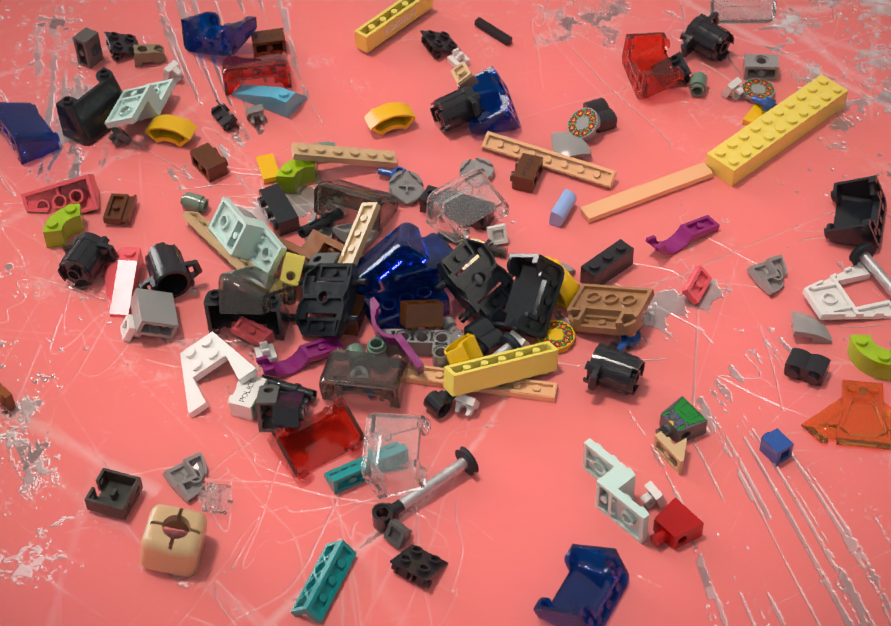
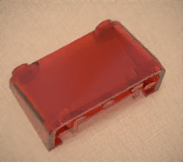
M665 32L626 34L622 52V64L637 99H646L674 87L684 80V70L681 67L673 68L667 55V49L670 48V40L667 39Z
M284 51L229 56L222 60L225 95H232L237 86L241 87V80L274 77L275 83L279 81L283 84L284 88H292L289 60Z
M343 396L334 400L333 405L326 406L322 411L301 421L299 428H284L283 431L281 428H278L270 433L267 439L270 447L293 478L298 477L301 480L310 474L309 471L350 450L356 452L363 447L362 443L366 440V437Z

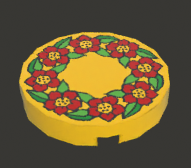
M552 320L549 323L546 334L541 338H536L537 343L549 341L559 350L558 353L569 350L571 345L573 346L575 332L568 323Z

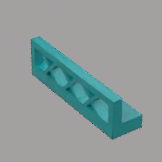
M396 442L325 472L324 477L334 494H337L409 463L408 449L405 444L400 446Z
M344 540L327 543L290 611L294 616L306 614L315 623L322 622L357 554Z

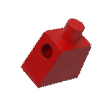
M675 497L655 517L653 525L654 534L650 536V540L657 547L665 542L672 549H677L701 537L704 523Z

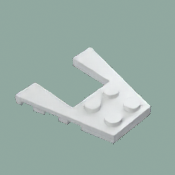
M861 261L854 267L849 266L839 274L834 273L830 275L829 279L825 281L820 280L803 289L802 294L820 320L891 319L890 300L855 307L841 285L870 278L871 273Z
M213 331L180 353L188 413L192 418L209 407L197 384V381L226 361L230 362L242 384L259 373L252 364Z

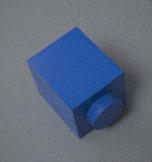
M776 428L771 432H766L761 437L759 450L777 466L792 456L794 443Z

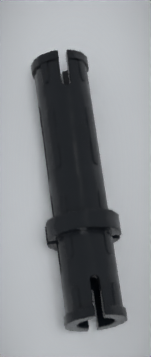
M337 208L332 212L322 214L320 218L299 227V230H297L298 235L301 238L309 236L313 229L319 231L324 227L332 226L334 222L344 218L343 211Z
M264 374L260 376L267 379L268 384L278 385L280 392L305 391V398H308L309 402L313 403L316 400V390L305 388L299 383H289Z

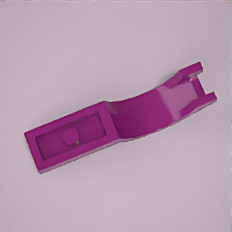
M705 215L681 224L678 230L664 241H657L656 236L652 235L647 237L645 242L650 244L659 253L673 255L682 251L692 240L718 231L720 225L709 215Z
M374 297L371 298V322L376 336L383 339L389 345H396L416 373L420 375L425 371L424 364L401 333L395 335L387 334L376 324L377 318L381 313L379 309L380 304Z
M323 338L300 345L297 351L285 360L275 362L269 360L265 355L256 358V363L261 365L265 375L289 377L299 373L308 363L343 353L344 347L337 338Z

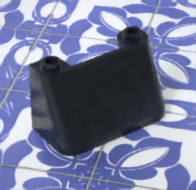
M105 67L100 69L95 75L96 80L100 83L79 99L65 96L56 103L63 135L84 146L94 144L111 130L107 128L105 121L123 92L112 71Z
M877 175L834 183L831 199L835 201L837 206L834 223H828L826 228H824L825 238H828L831 242L858 246L864 242H871L873 246L880 248L887 201Z
M510 253L507 270L511 275L515 276V280L505 310L492 311L488 320L499 330L508 332L513 330L517 334L541 338L547 332L564 280V269L561 265L541 254Z
M213 289L207 292L203 303L209 333L213 331L215 334H219V329L224 326L230 328L232 321L237 322L243 316L258 324H267V328L273 331L275 340L284 341L290 321V313L280 296Z

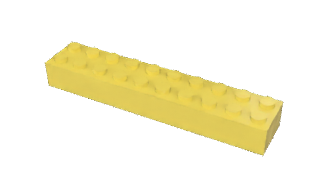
M821 74L708 152L706 165L713 172V175L730 186L735 185L845 107L848 90Z

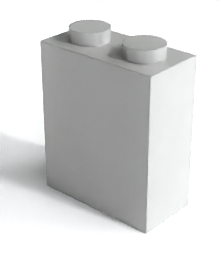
M136 288L130 301L135 333L173 339L179 326L173 293Z

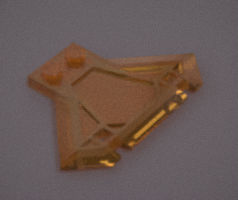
M842 380L841 398L801 424L820 443L828 444V439L836 440V445L891 449V407L884 402L883 383Z

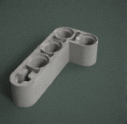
M381 329L387 334L395 335L401 333L417 355L432 356L433 367L444 368V366L449 365L444 354L445 348L451 344V336L448 331ZM386 343L387 355H403L396 345Z

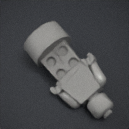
M446 317L443 319V326L440 327L442 330L450 333L452 343L463 336V330H457V324L453 317Z

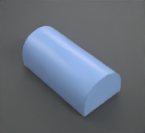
M565 189L551 211L550 225L559 227L565 221L577 200L576 195L572 191Z

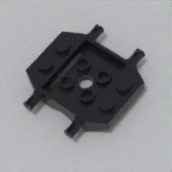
M465 239L437 263L441 282L434 287V290L438 289L436 292L440 293L446 287L465 309V312L458 317L461 323H465L470 317L478 319L484 316L489 319L492 311L501 310L507 304L515 276L496 263L493 253L489 250L494 245L493 242L490 243L492 241L490 239L485 243ZM478 254L479 257L456 277L455 274ZM477 274L482 277V283L477 281ZM499 282L501 283V284L498 285L490 294H488L479 304L477 303V302L480 301L489 291H491Z
M318 263L305 273L304 278H300L298 285L302 286L303 297L297 306L296 314L291 313L289 320L291 322L296 321L303 336L307 338H341L350 323L361 322L360 315H352L358 287L369 286L368 283L370 281L368 278L359 277L355 264ZM327 295L326 300L322 301L323 297ZM308 314L336 315V317H308Z

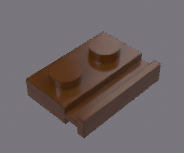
M111 193L103 216L104 223L122 224V222H125L127 225H130L138 200L137 195L129 196V194Z

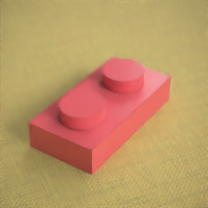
M701 265L695 267L682 293L693 305L699 303L712 277Z
M243 316L230 328L232 334L258 347L260 346L259 342H268L273 337L272 330Z

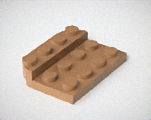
M582 283L567 309L570 325L573 327L574 332L632 337L637 334V330L643 325L641 318L655 295L652 288Z

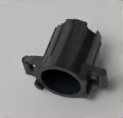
M713 12L709 16L701 13L700 16L690 22L685 33H681L680 39L683 40L681 54L683 57H687L693 51L712 61H723L730 53L728 47L730 43L734 44V35L718 25L719 15L717 12Z
M466 85L430 103L433 105L430 111L434 122L439 121L442 125L440 130L445 132L481 117L482 113L485 112V108H481L479 102L480 94L478 92L475 93L470 86Z
M84 232L76 236L73 242L62 246L65 256L59 264L58 273L64 281L70 280L73 282V287L86 288L87 285L92 283L104 264L118 259L119 255L114 246L108 244L110 240L106 236L100 237L94 233Z
M161 242L149 248L150 251L145 256V261L150 277L140 283L139 288L149 290L147 286L150 285L151 290L173 293V298H176L186 293L190 286H195L194 278L202 273V268L197 260L185 262L181 251L175 244L167 245L165 242ZM189 267H193L194 271L190 272Z
M611 342L610 345L599 343L593 352L591 360L586 362L587 376L583 378V382L588 383L589 390H595L599 385L626 395H634L639 387L637 385L639 376H643L644 360H641L638 356L617 350L618 343Z

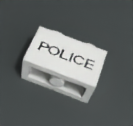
M254 376L244 384L239 380L235 392L228 398L231 415L253 421L257 414L256 398L259 386L268 385L267 379Z

